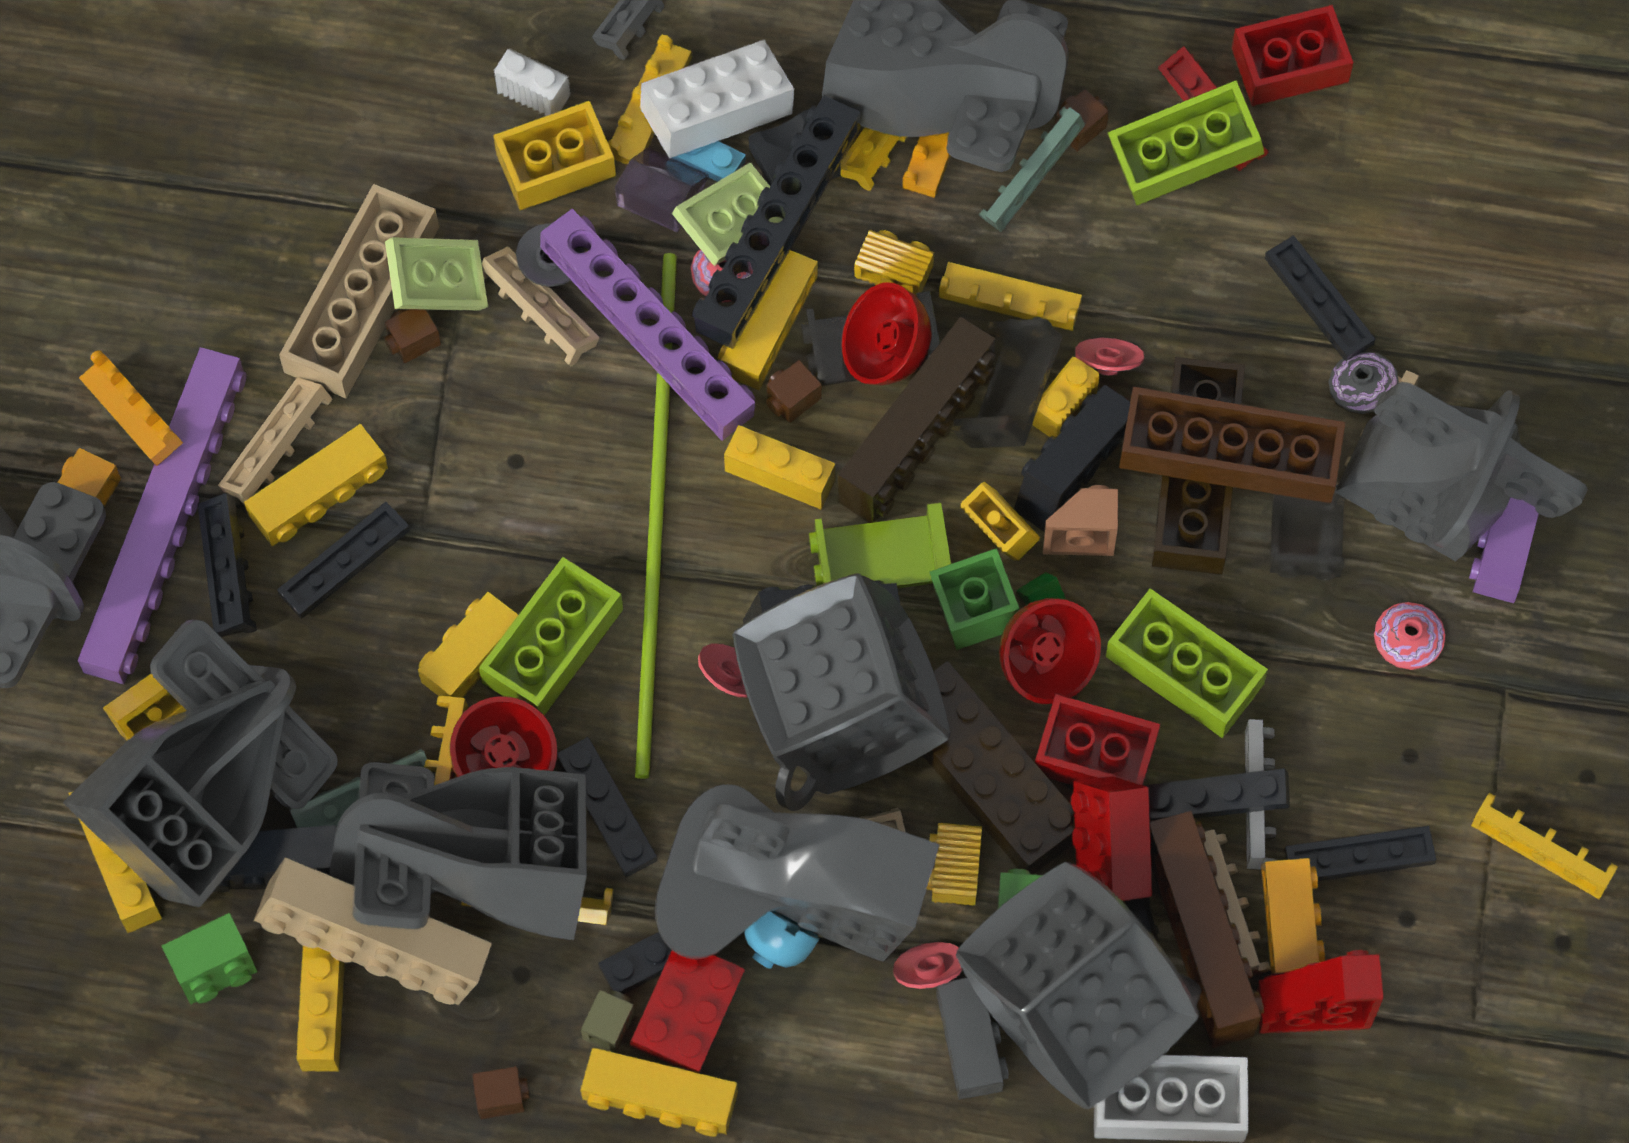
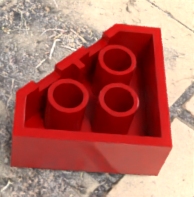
M1366 950L1350 951L1346 954L1347 956L1310 963L1303 968L1282 974L1269 975L1259 980L1256 992L1258 991L1264 1007V1013L1260 1014L1259 1034L1370 1029L1383 1000L1380 955H1369V952Z

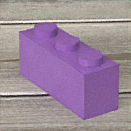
M1510 498L1502 516L1479 539L1477 547L1484 549L1481 559L1474 558L1469 578L1475 580L1472 592L1510 603L1515 602L1539 514L1534 506L1523 500Z

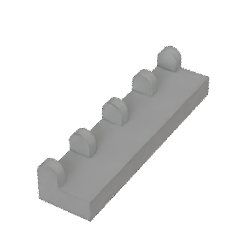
M1248 719L1245 730V773L1275 768V760L1264 758L1263 739H1272L1275 737L1273 728L1263 727V720ZM1264 811L1246 813L1247 869H1261L1262 863L1277 861L1274 858H1265V838L1276 837V828L1265 827Z

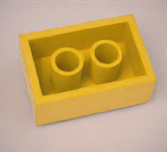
M590 101L493 135L496 155L520 211L616 176L614 156Z

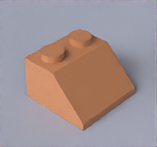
M1094 485L1089 488H1082L1046 520L1043 554L1114 556L1118 531V489H1110L1104 485Z

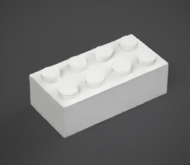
M765 40L641 83L640 109L668 157L672 158L791 115L794 88Z
M1162 1055L1143 1073L1116 1093L1094 1106V1138L1244 1142L1248 1133V1059L1244 1057Z

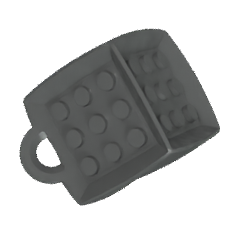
M855 573L793 596L754 617L737 628L733 633L736 657L747 697L774 760L780 766L776 781V799L783 808L798 811L811 800L816 791L831 794L887 774L926 754L950 737L947 715L935 674L910 618L899 602L885 588L863 575ZM798 766L803 770L807 778L800 790L793 791L791 780Z
M1064 862L1009 899L980 925L956 952V957L967 979L1002 1029L1019 1046L1029 1061L1050 1084L1084 1109H1090L1148 1069L1186 1033L1199 1016L1196 1004L1199 1002L1201 994L1200 985L1193 979L1177 972L1170 959L1151 934L1106 885L1070 862Z

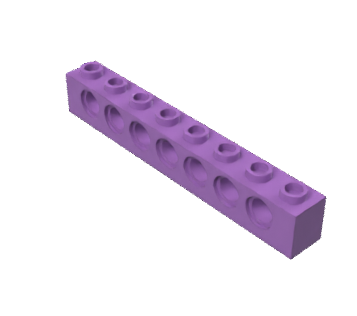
M571 209L540 232V248L721 441L731 435L738 425L742 426L754 416L755 397L749 388L743 384L739 385L732 378V373L728 366L721 360L716 361L708 353L709 349L706 343L699 336L693 337L680 315L674 311L671 313L663 305V300L659 293L652 287L648 289L640 281L641 278L637 270L631 264L627 263L625 265L612 243L606 239L603 241L595 233L593 224L586 216L580 217ZM577 247H586L587 249H589V251L585 253H578L574 251V249ZM599 271H608L612 275L608 277H600L596 273ZM627 294L633 296L634 299L623 301L619 297ZM644 319H654L657 323L648 326L641 321ZM667 343H676L680 346V348L676 350L667 349L664 345H666ZM691 367H698L702 369L703 372L700 374H691L687 371V369ZM715 391L723 392L726 395V397L722 399L713 398L710 394Z

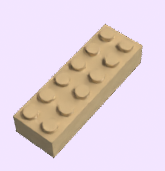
M373 184L279 354L284 373L320 384L325 390L343 398L348 397L386 327L385 321L390 319L395 310L385 241L392 237L433 239L439 229L436 209Z
M288 858L282 861L268 882L254 921L262 924V927L271 933L290 935L297 938V942L305 947L324 949L331 952V955L339 961L358 963L365 966V969L373 975L392 977L399 980L403 987L410 990L421 989L433 994L437 1001L444 1004L455 1003L459 1005L480 979L492 945L488 941L430 917L427 924L420 929L361 924L353 917V885Z

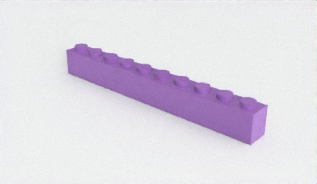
M201 347L198 351L169 426L183 444L158 466L155 464L153 466L78 658L81 669L85 674L124 684L127 675L133 674L138 662L137 649L140 642H145L149 635L150 622L148 621L152 610H157L161 604L163 595L161 587L164 579H169L172 575L175 565L174 553L177 547H182L187 534L186 522L189 515L193 516L197 510L199 496L197 494L201 484L205 485L209 479L211 457L213 453L217 454L221 448L223 426L225 422L229 423L231 421L235 408L233 400L237 392H242L246 382V372H244L238 357Z

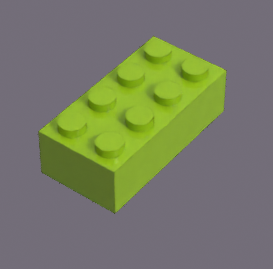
M1237 81L1108 132L1112 147L1136 205L1264 154L1262 140Z
M562 557L479 667L482 683L502 696L517 698L531 704L545 715L623 611L621 594Z
M1151 588L1108 641L1106 658L1221 738L1226 735L1263 687L1268 672L1267 668Z

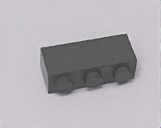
M967 978L949 981L937 986L936 995L958 1100L1002 1092L1003 1080L1009 1079L1005 1057L998 1058L995 1045L1001 1043L997 1021H990L988 1009L982 1003Z

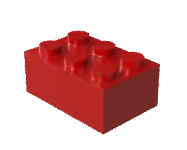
M1333 5L1236 28L1234 32L1232 51L1252 106L1348 83L1350 80L1353 60Z
M1055 694L1035 764L1047 778L1073 785V781L1114 776L1144 786L1158 739L1160 724Z
M1114 776L1073 781L1074 793L1071 796V805L1075 815V829L1073 830L1072 840L1076 848V866L1101 881L1121 901L1151 897L1148 787Z
M672 950L632 1037L630 1046L683 1070L699 1073L745 969L715 955L693 959L683 957Z

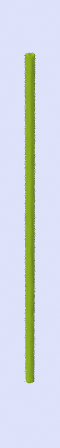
M666 253L663 255L661 298L663 305L672 313L675 303L677 255ZM672 343L664 345L667 349L672 350ZM658 372L656 380L635 777L639 779L650 777L670 385Z

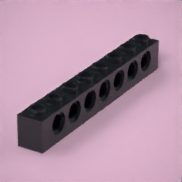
M827 96L822 97L818 106L813 105L810 108L805 120L807 125L802 133L797 132L793 137L789 148L791 152L786 161L781 159L773 175L775 180L770 188L765 187L762 190L757 202L759 207L754 216L749 214L745 219L741 229L742 236L738 243L733 242L730 245L725 256L726 264L721 271L716 270L709 283L710 291L706 298H700L696 303L692 317L695 318L697 333L731 349L734 348L861 129L860 111ZM820 135L830 136L827 140L817 139ZM805 162H811L815 164L814 166L808 168L801 166V164ZM790 189L799 191L795 195H788L784 193L785 191ZM772 217L783 219L778 223L768 221ZM759 244L767 247L761 251L752 249L753 246ZM741 272L751 274V276L745 279L736 277ZM725 300L735 302L732 306L729 307L719 305L722 301Z

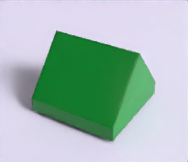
M1047 572L1016 591L1026 605L1046 598L1066 600L1057 577Z

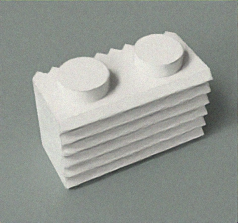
M510 48L507 49L494 70L498 94L503 93L504 97L509 96L510 100L521 101L522 105L527 104V108L532 107L533 111L538 110L539 114L544 113L545 116L561 111L570 96L569 76Z

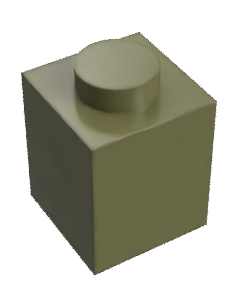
M599 990L581 1028L583 1040L617 1053L635 1016L634 1005L630 1003V998L617 991L611 990L608 994Z

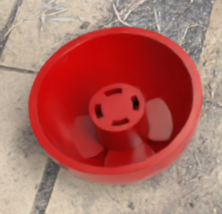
M880 283L865 291L851 308L842 334V355L850 374L862 383L879 386L894 384L912 375L924 362L931 345L932 328L926 308L915 294L896 283Z
M1060 598L1040 599L1018 610L1006 624L999 646L1000 664L1007 681L1020 695L1040 704H1053L1055 694L1068 698L1078 694L1093 677L1101 654L1100 633L1093 617L1079 604Z
M500 696L481 700L469 707L460 716L451 735L449 752L451 764L457 777L479 770L503 767L554 771L557 760V742L550 723L539 710L523 700ZM488 754H491V756H492V758L495 760V762H493V761L491 760L490 755H488Z

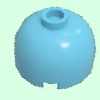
M775 910L765 914L745 930L746 941L755 951L752 958L769 969L774 964L785 968L798 965L808 957L819 941L818 936L813 931L803 929L797 922Z

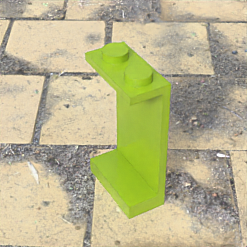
M941 503L928 504L927 516L823 529L822 518L815 519V532L809 533L811 554L818 553L819 565H814L816 586L855 573L873 581H883L884 584L896 583L897 588L933 584L929 572L951 564Z

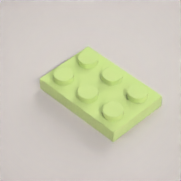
M750 162L676 206L672 214L710 262L716 266L725 260L730 245L733 242L738 243L742 236L741 229L745 219L749 214L754 216L759 207L757 202L762 190L765 187L770 188V186ZM772 217L768 221L778 223L783 219Z
M392 237L385 241L395 309L482 310L488 307L478 240Z

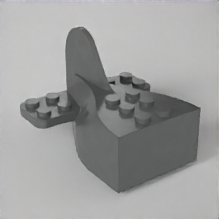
M853 0L826 61L822 97L827 96L860 111L861 126L885 134L922 137L949 133L946 149L950 156L993 171L1004 172L1013 165L1026 131L1039 128L1049 122L1059 106L1069 59L1068 47L1064 40L1068 21L1059 12L1022 0H1009L1004 3L997 21L978 33L964 17L941 0Z
M1400 382L1380 396L1374 409L1377 415L1367 422L1335 493L1374 514L1375 519L1380 523L1393 525L1402 530L1410 540L1424 543L1450 559L1457 561L1502 516L1510 498L1523 500L1534 506L1535 510L1542 516L1554 518L1555 516H1562L1579 506L1586 495L1587 487L1578 479L1521 446L1518 428L1514 424L1520 405V396L1510 390L1506 391L1487 411L1448 405L1413 384Z
M46 483L39 489L19 528L0 506V688H11L20 681L53 619L59 618L75 621L80 618L84 611V603L74 587L73 581L106 518V510L98 498L60 483Z
M188 620L179 627L156 654L150 666L153 677L187 711L157 721L135 734L81 783L63 804L162 899L200 907L243 856L257 836L266 813L269 794L271 793L287 808H303L334 772L338 760L335 752L289 706L295 694L296 683L287 671L280 668L248 665L207 623L200 620Z
M379 762L367 763L361 770L359 799L347 808L338 822L329 876L354 886L353 917L361 924L404 929L423 928L429 918L430 895L438 891L510 926L549 937L574 940L587 876L586 774L503 767L471 772L434 785L433 773L424 767Z
M729 784L716 786L704 792L692 803L679 824L656 896V924L662 939L670 949L683 957L700 959L718 953L761 917L775 910L797 922L803 929L813 931L841 946L883 962L916 926L940 844L867 819L826 814L774 813L742 787Z

